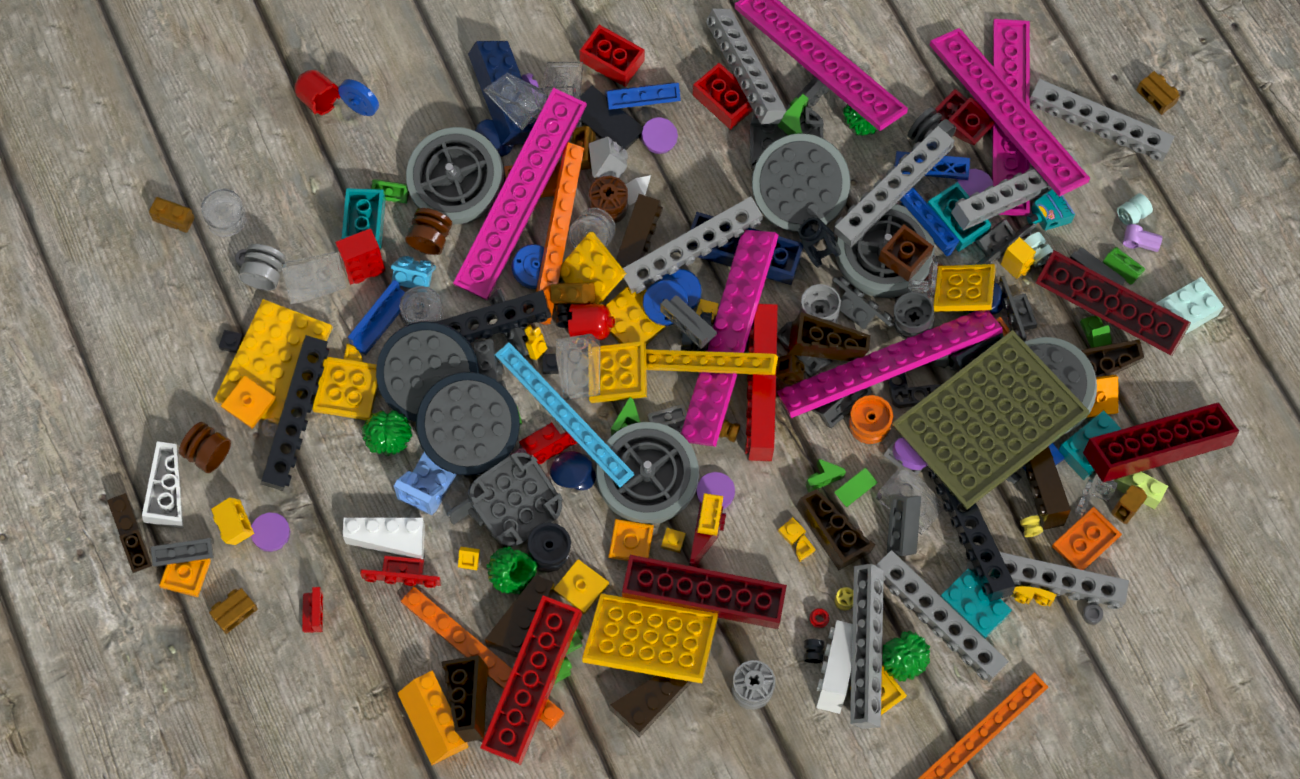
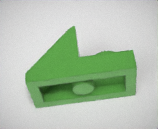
M1094 315L1081 319L1080 324L1091 348L1112 344L1109 325L1104 326L1101 318Z
M629 397L611 428V436L629 424L640 423L633 398Z
M818 459L817 467L821 474L815 473L809 476L806 488L808 492L834 483L843 479L846 471L842 467Z

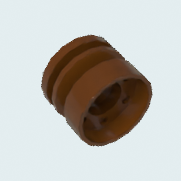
M603 176L592 183L589 190L590 213L593 218L603 224H615L626 216L628 211V189L622 180L614 176Z
M418 208L414 213V218L411 221L412 226L408 229L405 241L410 247L421 253L440 255L444 249L446 237L449 235V230L452 227V221L439 211L429 208Z
M199 422L183 438L179 447V455L186 458L189 462H195L196 467L205 473H211L226 458L231 447V440L220 432L215 433L214 428L209 427L205 422Z

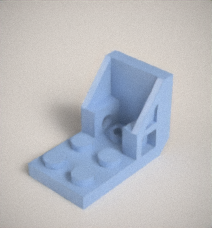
M424 452L413 472H406L397 479L393 487L397 499L427 514L433 515L457 474L440 468Z

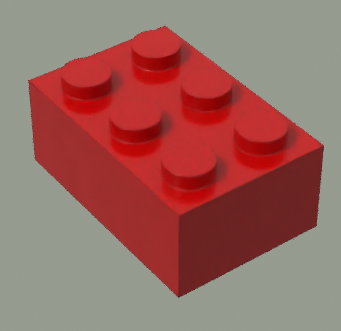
M600 24L579 51L581 63L624 87L627 86L645 61V49Z
M720 63L693 84L692 95L730 130L753 111L736 77Z
M371 228L335 242L342 267L350 285L354 283L359 284L366 278L379 276L385 271L380 248Z

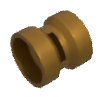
M724 419L719 437H726L729 441L735 442L741 425L729 423L728 420Z

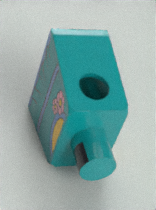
M1052 189L1033 203L1031 208L1033 214L1027 216L1028 224L1039 223L1043 230H1049L1072 223L1075 213L1064 196L1059 197Z

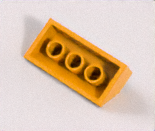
M433 670L415 678L398 692V696L431 765L469 747L468 743L464 742L455 732L451 708Z

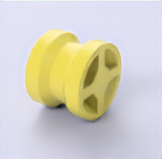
M1030 516L1020 521L1021 526L1025 530V537H1033L1043 532V527L1039 525V516Z
M844 587L839 589L835 597L837 608L846 611L853 607V590L851 588Z

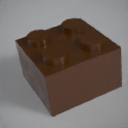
M903 224L882 248L878 260L909 282L929 259L934 246Z

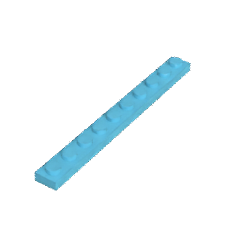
M509 342L495 354L497 359L619 488L634 476L629 467Z

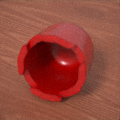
M318 70L305 71L299 75L295 83L294 90L296 96L314 114H327L335 107L333 103L336 99H340L339 87Z
M573 303L569 308V312H572V320H568V330L570 337H573V341L603 340L609 336L611 329L615 327L614 316H611L609 308L603 304Z

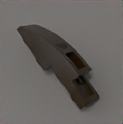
M124 493L108 499L107 502L132 573L152 567L149 553L128 495Z

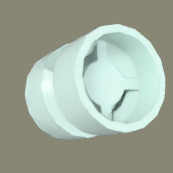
M1138 193L1129 199V202H1125L1117 208V215L1122 223L1127 226L1129 224H1136L1140 219H1144L1152 213L1153 208L1148 198Z
M1040 232L1027 237L1024 241L1036 251L1033 265L1035 267L1042 266L1048 261L1053 249L1049 244H1045L1046 240Z

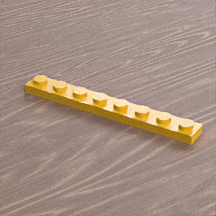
M646 349V370L775 375L778 360L776 354Z

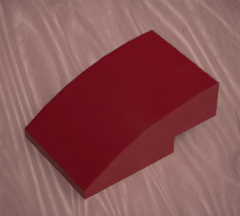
M956 89L935 108L936 113L942 115L941 121L947 119L956 126L953 136L972 145H975L996 124L980 104L971 97L967 99Z

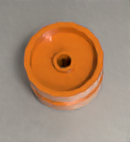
M869 395L858 399L852 406L849 419L850 432L854 438L866 444H875L884 440L890 432L893 420L892 408L886 400L879 396Z

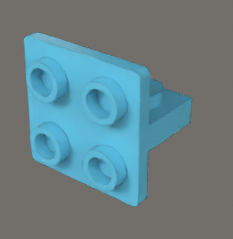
M402 256L391 265V269H393L392 281L396 280L400 286L428 292L432 272L436 269V265H432L430 261L421 260L419 262L413 260L410 256Z

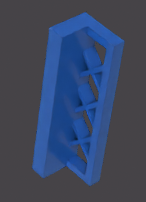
M678 82L605 90L609 110L681 101Z
M896 151L894 166L896 167L899 164L900 159L905 154L909 155L911 152ZM944 156L925 176L968 180L970 158ZM920 158L915 159L918 163L923 162ZM908 171L901 172L902 174H910Z
M911 188L900 199L901 205L911 212L931 235L941 251L946 256L951 255L960 240L918 192Z
M396 280L392 281L348 336L350 344L365 356L411 300V295L400 289L399 282Z

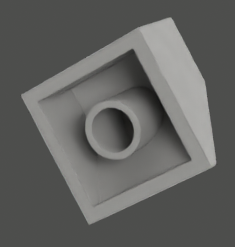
M609 137L589 143L592 176L595 179L603 176H614L620 179L627 168V151Z

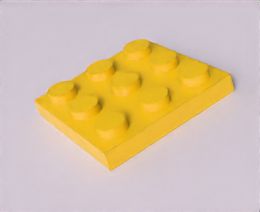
M589 232L562 263L560 276L565 283H594L595 302L586 304H600L627 274L594 232Z
M995 264L938 266L933 305L934 312L992 310Z
M626 287L606 305L611 312V316L615 318V327L611 329L610 334L621 344L644 341L647 345L667 327L655 324L645 314L643 297L646 289L640 293L634 292L631 294L628 287Z
M644 341L589 347V401L591 403L626 400L629 397L633 399L647 397L646 343Z
M332 357L324 359V370L319 379V387L312 408L313 412L362 420L370 419L378 387L376 378L377 364Z

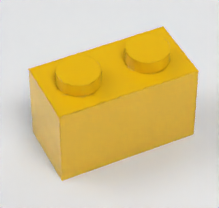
M1019 237L1006 249L1000 265L1018 279L1021 275L1025 276L1031 270L1030 266L1035 261L1033 258L1036 251Z
M229 497L211 509L214 515L213 520L221 532L220 537L226 544L237 545L254 534L240 499Z

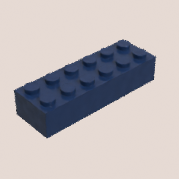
M476 41L468 56L502 145L525 144L537 120V116L509 42Z
M696 212L690 230L714 216ZM722 225L720 230L727 232L730 230V227ZM749 227L748 229H746V230L760 231V230H757V229H754V228L751 229L750 227ZM706 234L703 238L706 241H711L714 236ZM733 236L728 239L725 245L721 247L717 245L711 249L712 251L709 254L698 257L731 267L740 236L737 238ZM778 236L766 278L792 286L802 256L803 244ZM690 243L687 246V248L689 250H695L697 248V245L695 243Z

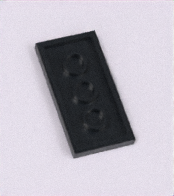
M593 85L578 98L587 103L579 121L584 126H589L600 139L609 137L623 149L627 150L641 136L643 126L621 108L609 110L607 97Z

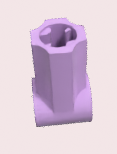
M1127 225L1123 239L1125 247L1132 249L1141 247L1155 252L1159 251L1162 243L1161 235L1143 231V228L1139 225Z

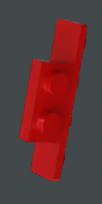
M552 422L519 441L523 451L526 454L533 455L538 460L536 461L538 465L577 443L567 432L560 434Z
M384 556L382 571L364 569L360 571L362 579L367 582H376V580L384 581L387 584L401 582L407 586L423 584L427 588L441 586L440 577L423 575L424 559Z

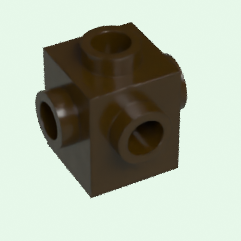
M793 354L778 357L776 376L789 385L804 380L805 366L802 361Z

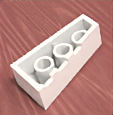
M158 441L156 443L142 512L144 523L183 528L177 444Z
M423 518L343 519V539L345 544L374 549L382 553L395 554L404 558L424 559L425 523Z
M837 620L835 627L830 628L828 638L832 640L831 644L826 646L825 656H828L827 662L823 661L821 673L824 676L823 679H819L817 691H820L816 707L818 709L838 714L841 712L852 668L853 624Z

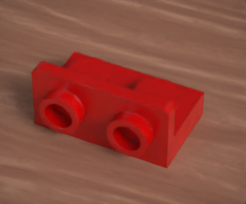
M312 587V593L303 594L302 631L304 633L323 632V592L321 587Z

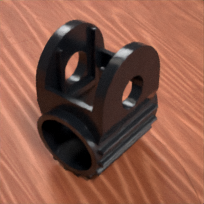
M818 217L808 218L806 221L804 220L800 224L798 234L808 257L817 268L823 265L821 259L833 253L835 257L841 255V250L835 241L834 233ZM824 238L827 249L819 251L815 248V243Z

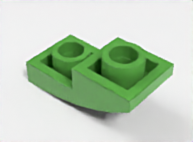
M864 468L834 493L848 507L878 482L868 469Z

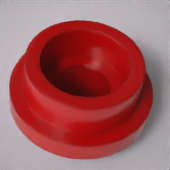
M817 608L811 612L809 619L814 627L824 628L828 625L830 617L826 610ZM821 616L823 621L818 622L816 617Z

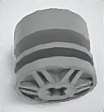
M249 245L244 256L245 262L241 265L238 274L239 279L246 285L256 289L275 290L280 279L279 272L282 271L286 260L285 255L267 245Z
M812 285L802 295L800 312L837 324L841 305L840 296L834 288L828 285Z
M750 660L742 663L733 675L731 693L734 700L746 709L756 710L764 707L770 701L775 688V676L772 669L761 661ZM757 680V684L750 685L751 681Z

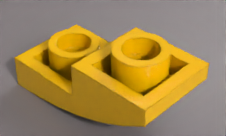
M1019 586L1015 587L1012 597L1021 604H1029L1033 598L1039 605L1050 607L1056 594L1040 588Z

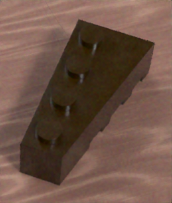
M638 194L616 261L622 268L644 257L645 252L648 253L651 245L650 239L655 234L657 221L663 210L660 200Z
M800 312L792 322L788 354L853 361L864 357L868 353L871 335Z
M1140 339L1081 350L1092 364L1096 377L1114 375L1138 364L1144 358Z
M1048 446L1025 464L1026 476L1030 483L1037 514L1040 518V525L1043 527V530L1064 526L1071 511Z
M817 489L799 499L796 508L838 571L871 553L876 544L871 540L869 541L859 528H855L844 514L841 515L835 509V506Z
M535 575L485 638L486 645L517 658L543 595L551 598L555 588L554 582Z
M479 655L442 661L445 683L449 692L448 698L452 707L451 712L455 732L464 742L484 740L488 666Z
M655 676L610 704V711L640 738L692 682Z

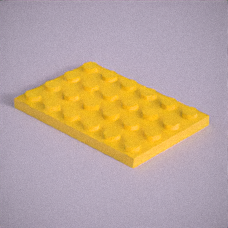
M263 299L214 398L215 402L223 404L243 377L246 376L276 397V400L261 419L278 426L305 335L327 341L333 326ZM310 355L307 357L309 362H317L315 356ZM304 373L302 378L308 381L310 374ZM303 391L296 393L298 398L301 397Z
M601 593L582 662L702 683L718 613Z

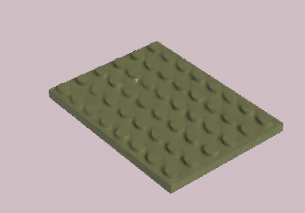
M1012 330L895 420L892 426L967 510L1088 416L1090 411Z

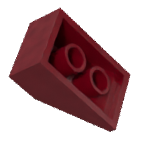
M700 503L690 566L696 567L719 537V532L724 531L726 513H723V506L718 534L715 536L697 533L702 503Z

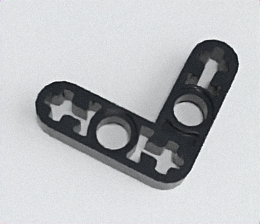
M905 372L895 376L902 379L900 385L894 384L892 378L887 379L891 402L897 408L914 407L921 401L915 399L914 394L916 392L923 393L925 398L928 396L927 391L930 394L941 386L936 384L908 388ZM898 395H901V397L904 398L903 402H900L899 399H896Z

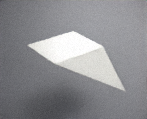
M651 175L635 178L625 184L628 189L629 206L636 202L638 194H646Z

